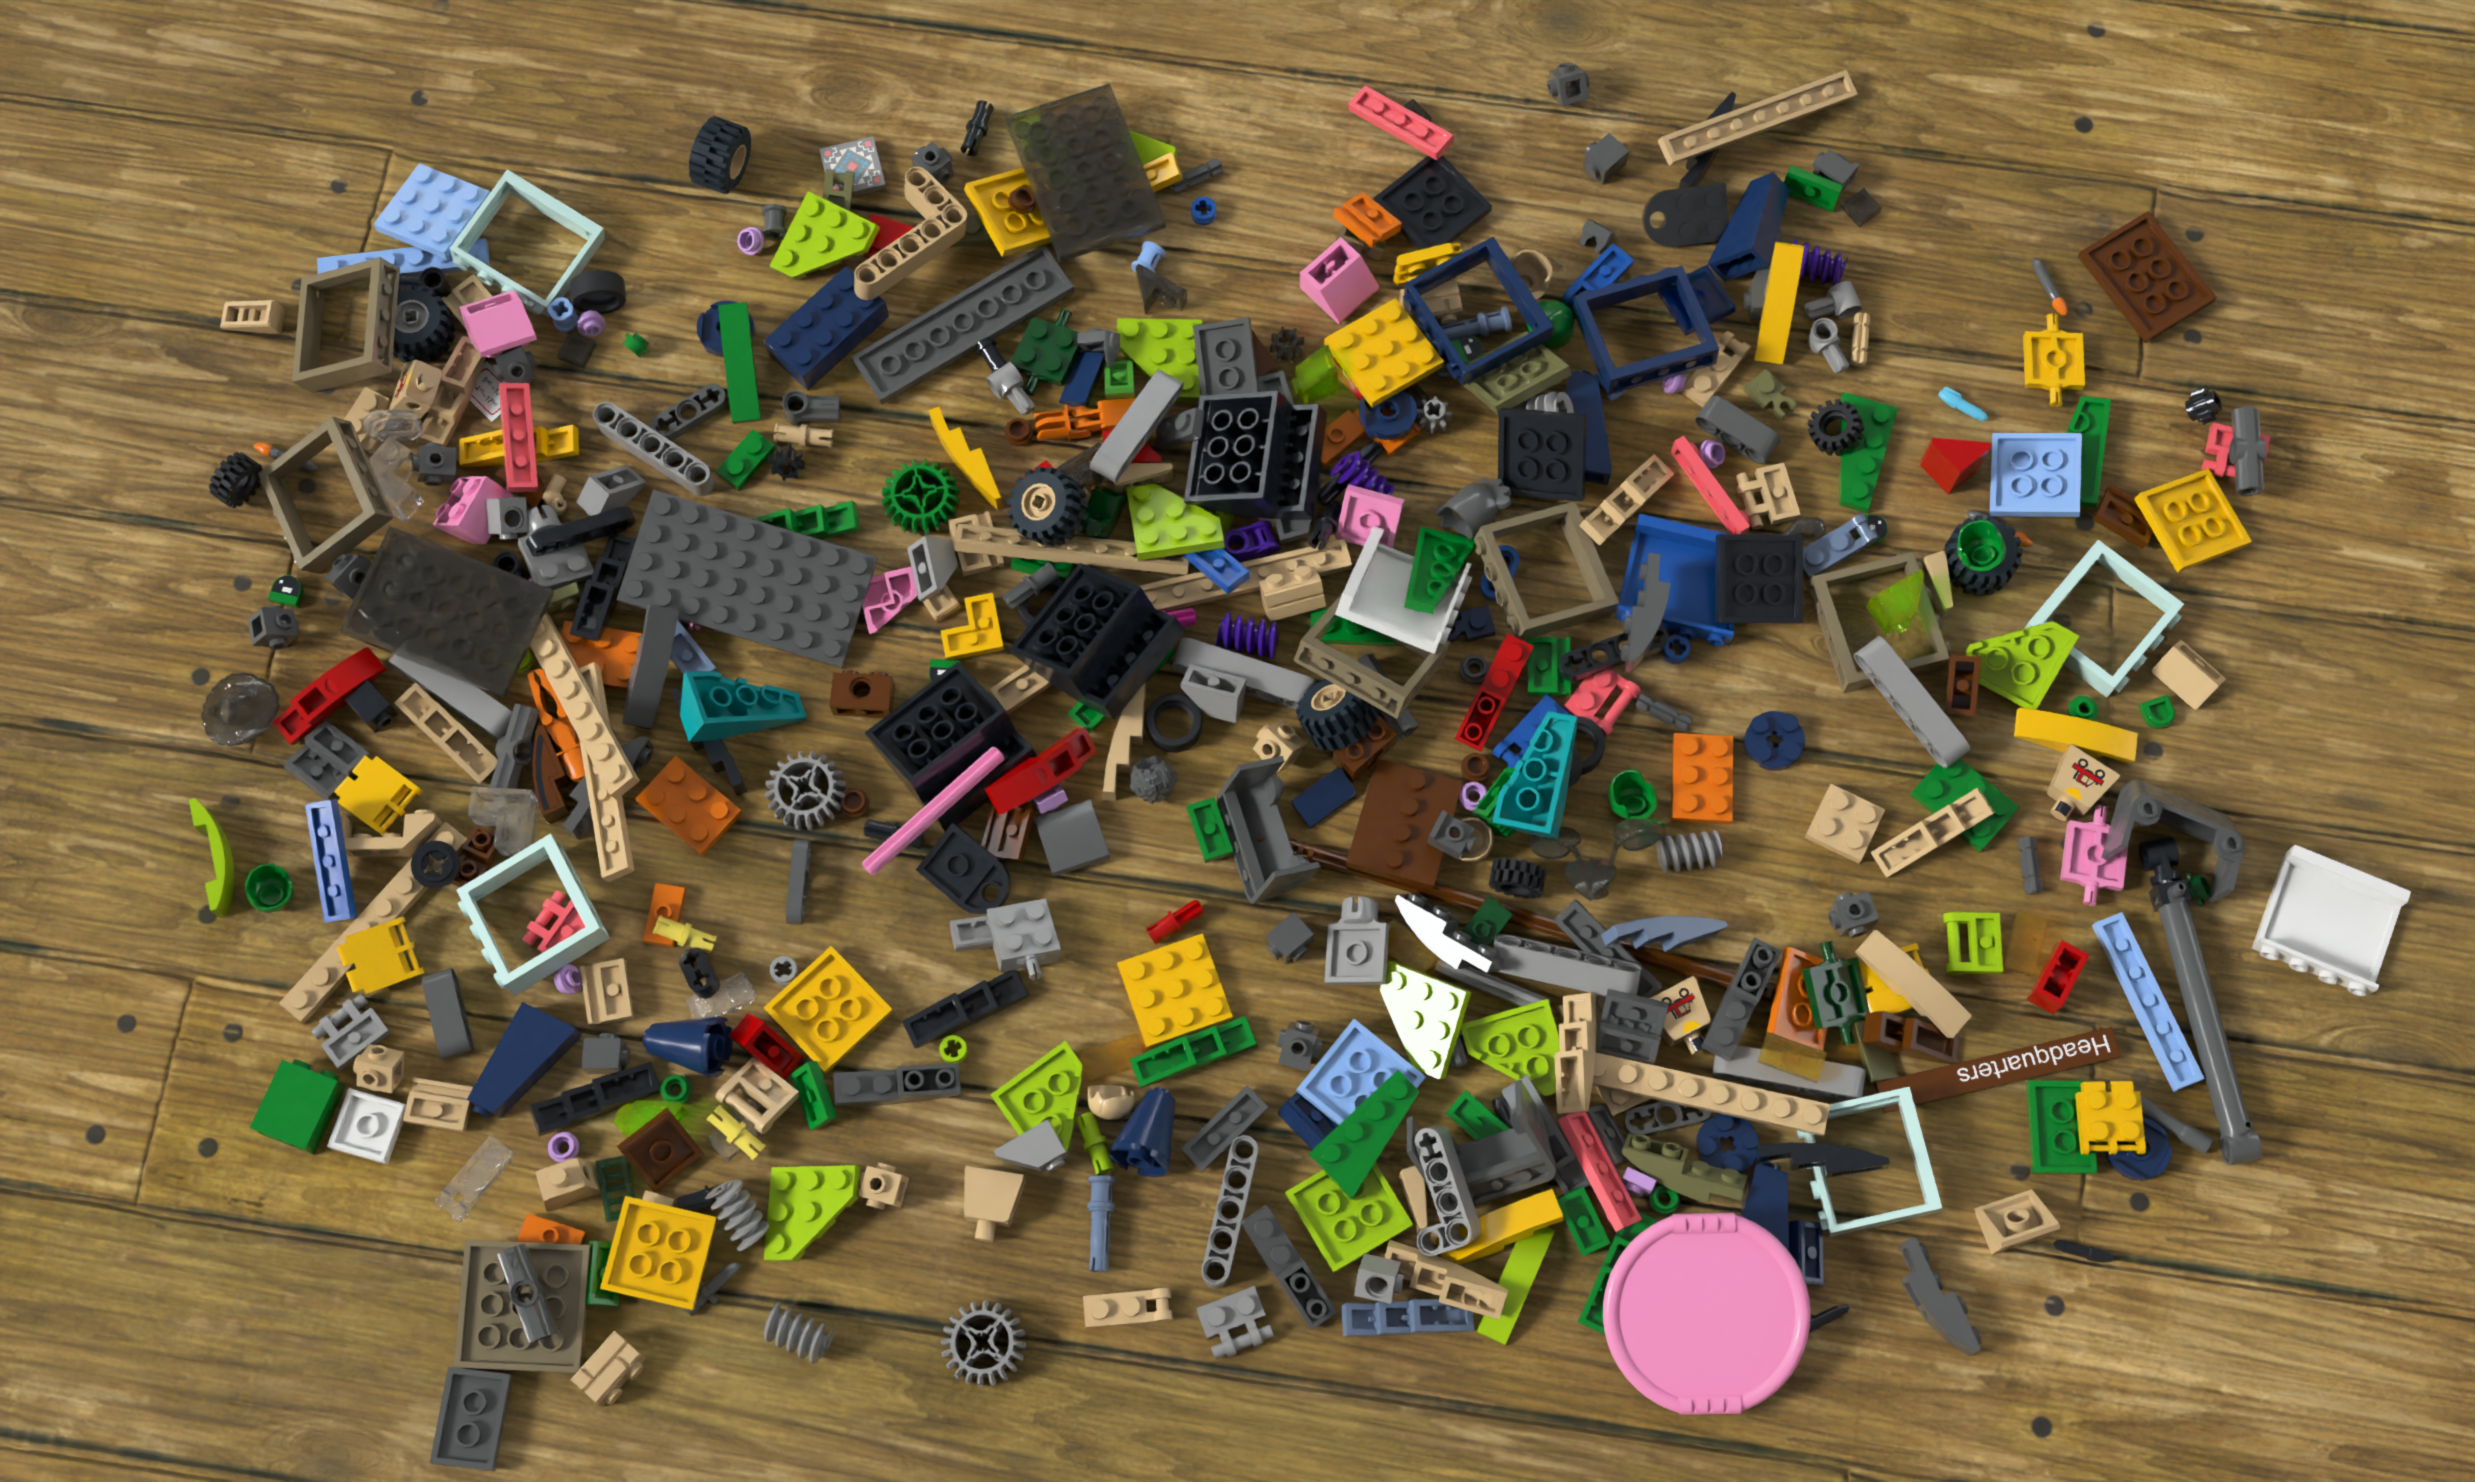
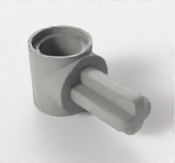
M1844 281L1834 285L1828 290L1827 297L1804 305L1805 315L1811 320L1830 313L1833 316H1838L1840 319H1845L1855 315L1862 309L1861 302L1851 281Z
M1828 318L1818 319L1814 322L1808 336V347L1818 355H1824L1833 372L1840 374L1848 369L1849 363L1838 346L1841 341L1837 336V325ZM1817 333H1823V334H1825L1828 338H1827V339L1820 338V337L1817 335Z
M1008 362L986 377V382L992 392L999 399H1009L1021 415H1028L1035 408V404L1022 389L1024 381L1020 373L1011 362Z

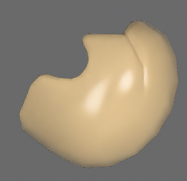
M1468 817L1461 819L1460 821L1474 827L1472 836L1476 837L1469 853L1462 852L1459 859L1464 862H1479L1486 858L1493 848V832L1479 818ZM1452 830L1449 833L1453 838L1460 836V834Z
M1094 1085L1088 1087L1089 1108L1093 1114L1102 1119L1116 1120L1130 1113L1134 1106V1092L1131 1091L1130 1096H1128L1124 1086Z

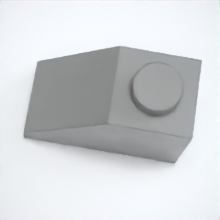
M626 464L589 476L576 503L589 516L624 507L645 487L647 482Z
M924 536L907 548L919 601H925L940 591L957 568L958 563L952 539Z
M1190 664L1181 682V689L1207 716L1236 723L1245 701L1246 678Z
M1048 1119L994 1150L996 1157L1001 1161L1042 1172L1046 1169L1052 1172L1065 1164L1064 1159L1069 1157Z

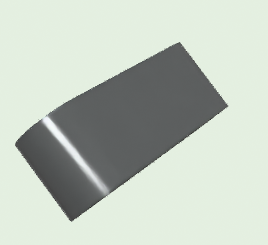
M1712 395L1695 418V422L1701 429L1757 464H1765L1781 442L1780 436L1774 430L1716 395Z
M449 968L422 976V986L436 1045L441 1058L447 1059L474 1051L460 985L454 969Z

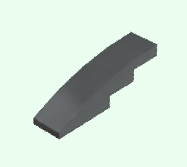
M654 604L647 606L643 634L639 636L635 665L631 666L622 724L652 729L667 674L679 610Z

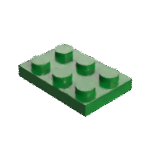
M1962 759L1957 760L1947 769L1937 763L1910 793V796L1934 814L1979 787L1995 813L1959 834L1963 840L1979 853L2020 808Z
M2029 1080L2026 1082L2032 1174L2095 1175L2097 1173L2096 1151H2090L2088 1155H2082L2080 1152L2075 1094L2081 1092V1083L2090 1081ZM2089 1142V1145H2095V1142Z

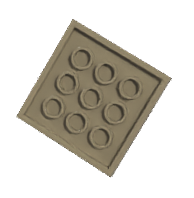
M465 1240L454 1367L577 1373L583 1366L588 1306L586 1305L591 1245ZM521 1244L526 1245L538 1281L544 1287V1298L557 1331L551 1337L532 1344L528 1341L516 1305L510 1300V1288L498 1254L502 1251ZM526 1285L521 1291V1298L525 1302H529L534 1294L530 1285Z

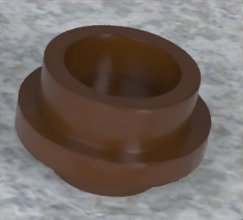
M1018 187L1010 193L1008 204L1016 213L1029 214L1036 207L1035 194L1027 187Z
M1012 419L1005 426V438L1013 446H1024L1031 441L1033 428L1025 419Z
M1472 753L1463 759L1461 772L1468 781L1482 782L1490 774L1491 765L1488 758L1484 755Z
M855 788L844 792V798L839 800L842 813L849 818L863 816L869 808V799L866 793Z

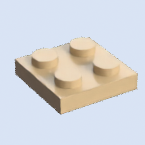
M1830 784L1804 838L1859 864L1885 809Z

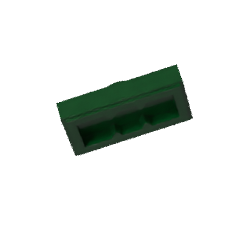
M1490 895L1462 932L1472 937L1470 941L1475 944H1484L1490 947L1495 937L1500 934L1514 913Z

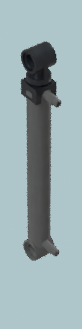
M2172 837L2140 842L2138 850L2141 865L2145 871L2154 870L2155 876L2150 878L2153 888L2149 891L2154 912L2159 911L2219 1127L2222 1157L2227 1165L2258 1161L2262 1158L2261 1142L2257 1133L2252 1130L2253 1123L2249 1119L2189 906V901L2192 900L2187 879L2182 880L2180 872L2173 871L2172 867L2177 866L2179 863L2178 847Z

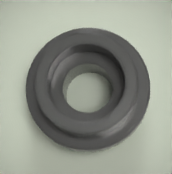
M1479 655L1467 656L1460 665L1461 677L1471 684L1483 682L1489 671L1488 662ZM1477 667L1480 670V672L1478 674H1472L1470 673L1469 668Z

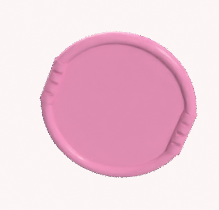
M1735 1213L1672 1214V1216L1651 1225L1631 1241L1621 1253L1609 1276L1603 1300L1605 1336L1618 1368L1626 1379L1645 1397L1666 1409L1679 1413V1415L1741 1414L1742 1411L1762 1403L1781 1388L1794 1372L1804 1353L1810 1330L1811 1309L1809 1294L1804 1277L1795 1259L1788 1249L1768 1230L1753 1221L1735 1215Z

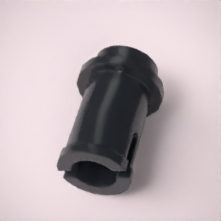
M986 337L976 344V353L984 358L993 373L1008 362L1005 361L997 349V342L991 340L990 337Z

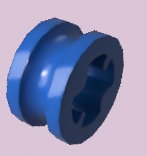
M1202 196L1193 201L1191 205L1193 221L1205 226L1215 220L1216 205L1211 198ZM1200 207H1206L1207 215H1201Z
M1672 635L1668 638L1666 646L1662 651L1666 661L1671 664H1681L1687 659L1691 648L1687 638L1681 635ZM1673 644H1678L1679 649H1684V651L1681 650L1680 655H1675L1674 650H1669V648L1672 649Z

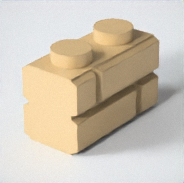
M1456 280L1445 282L1421 295V298L1441 326L1462 320L1463 307ZM1400 289L1399 300L1401 306L1421 330L1417 321L1418 316L1414 310L1410 311L1403 301L1404 289Z
M1300 566L1294 572L1284 575L1271 574L1266 580L1258 581L1263 607L1269 622L1326 607L1322 582L1315 566Z
M613 1331L570 1380L602 1407L606 1403L611 1405L622 1394L623 1390L620 1387L628 1378L632 1381L643 1371L645 1366L642 1363L646 1357L619 1333Z

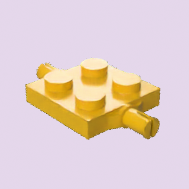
M2053 313L2046 316L2047 330L2041 332L2025 331L2023 335L2025 388L2049 390L2050 406L2054 407L2056 404V407L2062 405V390H2083L2085 386L2083 333H2068L2059 330V315L2054 314L2053 316Z

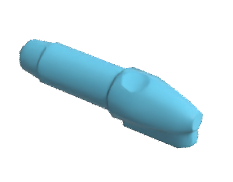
M1944 387L1939 392L1938 396L1950 407L1958 409L1974 419L1980 421L1988 420L1987 414L1982 409L1962 399V394L1948 387Z

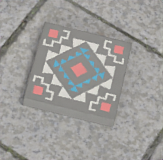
M873 136L819 149L825 173L826 169H833L836 173L843 174L846 171L855 172L852 197L887 189ZM834 184L833 190L843 191L844 185Z

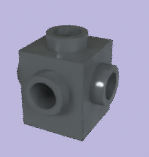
M1570 62L1562 63L1557 66V69L1549 71L1550 80L1547 81L1548 92L1560 104L1569 106L1589 99L1587 88L1589 87V78L1586 71Z
M933 141L926 147H920L911 158L913 167L924 168L941 185L954 176L951 164L953 159L950 153L944 147L939 148Z
M521 345L504 350L500 355L495 356L497 364L493 368L500 382L505 380L506 383H530L531 379L536 377L533 368L537 366L531 351L525 352Z
M440 443L420 445L418 455L413 454L412 472H417V482H424L427 486H441L442 483L453 484L456 476V448L443 447Z
M348 552L346 555L339 556L332 564L333 569L324 578L346 598L355 601L361 594L367 593L373 587L374 580L378 575L371 569L374 564L364 555L356 556Z
M280 606L261 607L248 618L252 646L282 650L287 648L299 636V625L292 609H282Z
M1869 891L1857 895L1847 892L1837 896L1828 913L1830 925L1833 930L1837 929L1840 937L1849 935L1850 938L1864 935L1868 932L1867 929L1874 927L1879 920Z
M1296 1020V1023L1290 1022L1287 1030L1281 1029L1277 1047L1282 1048L1278 1063L1308 1071L1313 1057L1319 1058L1323 1043V1040L1318 1039L1320 1029L1314 1028V1024L1304 1020Z

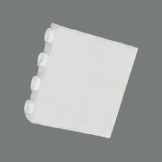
M1373 525L1342 593L1335 615L1435 654L1439 643L1445 645L1458 614L1457 610L1461 607L1465 597L1464 593L1467 592L1472 579L1471 576L1467 575L1471 564H1466L1462 576L1457 575L1433 614L1404 608L1414 557L1380 544L1384 529Z
M2294 845L2284 855L2252 949L2259 951L2260 955L2266 959L2281 960L2288 963L2289 967L2293 970L2313 973L2318 976L2319 980L2325 983H2337L2347 987V990L2354 995L2369 996L2379 988V984L2375 982L2400 909L2408 902L2411 891Z

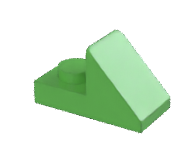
M1133 360L1115 361L1111 368H1108L1107 363L1104 362L1106 400L1135 398Z

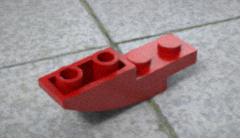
M1508 633L1506 634L1454 738L1455 740L1482 752L1522 675L1523 668L1534 648L1533 645Z
M365 647L328 670L289 701L292 705L272 723L289 744L296 745L338 707L344 708L348 704L344 699L367 680L372 683L387 668L370 647Z
M1085 726L1078 727L1037 757L1028 758L988 786L985 791L998 815H1002L1081 769V764L1096 754L1098 750Z

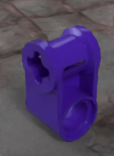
M1268 520L1231 530L1224 536L1225 548L1223 549L1239 563L1274 555L1280 550V547L1274 541L1271 532L1272 524ZM1236 543L1243 548L1235 551L1229 548V545Z

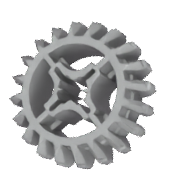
M799 751L798 759L795 760L791 754H788V763L784 764L782 761H778L777 765L780 770H770L769 774L774 780H768L765 783L766 787L770 789L765 792L766 799L770 800L768 807L770 811H775L774 816L777 820L784 818L783 823L787 827L794 822L796 830H800L803 823H806L808 830H812L813 822L816 821L820 827H823L824 817L833 820L834 815L831 811H841L842 809L837 801L845 796L841 792L846 789L845 782L841 781L843 774L841 770H836L837 765L834 761L827 763L828 758L824 754L817 759L816 753L811 751L808 758H806L804 752ZM807 771L805 775L801 777L794 776L797 773ZM821 774L829 781L827 795L822 794V791L818 789ZM785 786L789 787L790 791L793 792L790 807L783 802L782 795ZM809 786L811 791L809 793L805 792L802 795L800 790L804 787L806 789ZM810 804L818 805L815 808L804 810Z
M987 1300L983 1301L982 1310H978L976 1302H971V1313L968 1314L964 1307H960L959 1312L963 1318L958 1320L953 1315L949 1318L956 1326L954 1329L949 1326L944 1327L943 1331L951 1335V1338L941 1339V1345L950 1346V1349L944 1350L941 1354L943 1358L953 1357L946 1364L949 1370L959 1366L954 1374L957 1379H960L967 1373L965 1379L967 1385H971L974 1378L978 1377V1386L984 1387L985 1378L989 1377L990 1384L996 1386L995 1375L1000 1374V1377L1006 1381L1008 1376L1004 1370L1007 1367L1014 1373L1018 1370L1012 1363V1360L1023 1361V1355L1017 1353L1016 1349H1025L1026 1343L1016 1339L1025 1336V1331L1023 1329L1014 1331V1328L1021 1322L1018 1318L1008 1321L1012 1315L1010 1309L1005 1310L1000 1315L1002 1307L1000 1303H996L993 1310L990 1311V1305ZM980 1319L995 1321L993 1325L990 1324L982 1331L975 1330L969 1326L972 1322ZM1003 1327L1006 1328L1009 1336V1346L1006 1355L996 1347V1340ZM962 1333L971 1341V1348L967 1352L968 1356L964 1361H962L958 1350L959 1338ZM972 1334L978 1339L980 1337L985 1339V1336L990 1337L988 1342L996 1353L991 1352L989 1349L985 1351L983 1348L982 1351H978L979 1345ZM983 1357H991L999 1362L987 1369L971 1367Z

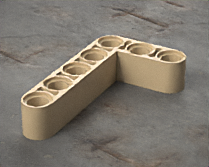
M913 167L906 172L904 195L907 201L926 220L861 263L855 269L854 291L860 299L872 300L961 240L966 234L967 211L924 168Z

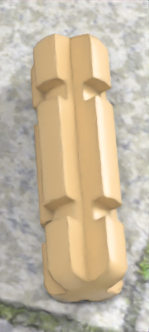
M1858 312L1853 320L1854 330L1852 333V354L1850 358L1852 366L1863 367L1867 362L1868 325H1870V315L1868 313Z

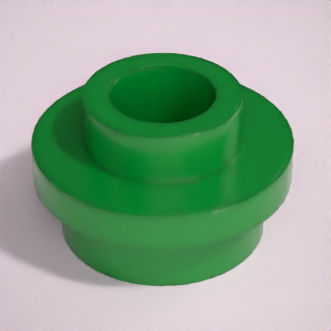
M637 332L633 336L629 333L625 335L627 339L623 344L641 358L644 353L648 354L650 352L646 348L649 342Z
M2078 696L2069 703L2067 712L2068 716L2094 721L2098 715V707L2091 698ZM2079 706L2086 707L2088 713H2082L2079 710Z
M671 1075L661 1085V1096L670 1105L684 1104L692 1093L691 1083L682 1075ZM675 1086H681L682 1092L676 1096L672 1095V1089Z
M1657 1184L1649 1195L1650 1206L1659 1214H1670L1678 1208L1680 1194L1662 1184ZM1666 1194L1670 1202L1662 1204L1659 1201V1195Z

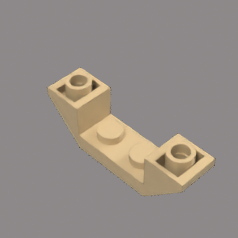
M416 810L415 814H405L403 837L396 833H385L383 837H372L369 834L358 833L354 834L352 838L353 823L344 813L340 812L346 854L349 857H410L442 826V821L432 811Z

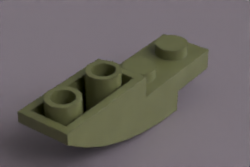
M1629 1133L1624 1143L1622 1153L1632 1164L1647 1176L1677 1193L1705 1203L1709 1202L1711 1193L1739 1201L1742 1199L1748 1175L1740 1174L1734 1169L1713 1167L1704 1161L1687 1160L1689 1149L1681 1147L1674 1142L1664 1143L1653 1140L1643 1134L1634 1135Z

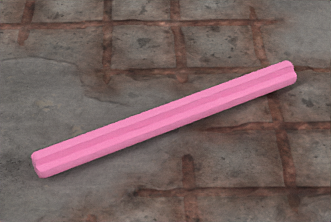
M991 747L862 862L864 869L871 875L879 872L1004 760L1003 754L996 747Z

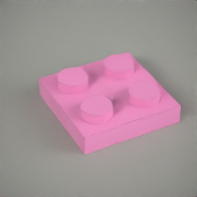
M1348 484L1335 539H1345L1346 542L1364 546L1374 525L1384 529L1380 544L1393 548L1404 499Z

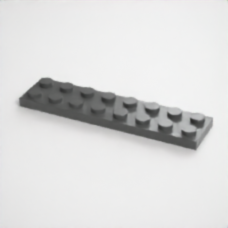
M1043 244L851 356L852 362L882 405L976 350V344L983 338L990 337L993 340L1075 292L1074 286Z

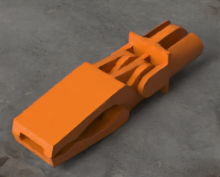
M1136 398L1101 400L1097 402L1098 409H1089L1086 406L1067 407V404H1065L1063 410L1034 413L1038 441L1067 438L1069 443L1070 439L1085 438L1096 431H1100V435L1103 438V431L1115 428Z
M533 670L527 677L537 710H540L539 717L561 750L556 755L567 776L577 785L585 776L579 737L543 670ZM535 673L540 677L537 680L535 679ZM540 680L542 687L546 689V693L556 701L558 720L548 714L546 694L541 690Z

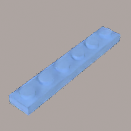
M486 238L477 239L468 254L490 266L488 242ZM417 247L317 258L318 274L379 257L400 268V274L419 275L421 271L429 267L439 268L444 274L464 272V270L453 263L452 255L445 259Z
M2121 912L2095 922L2092 925L2094 932L2173 1092L2205 1079L2123 913Z

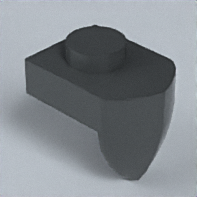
M1092 328L1088 332L1078 333L1077 344L1086 352H1105L1107 367L1111 368L1119 353L1120 334L1100 328Z

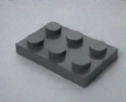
M1246 317L1193 326L1201 395L1259 392L1251 319Z
M448 1367L430 1458L431 1464L495 1472L513 1375Z

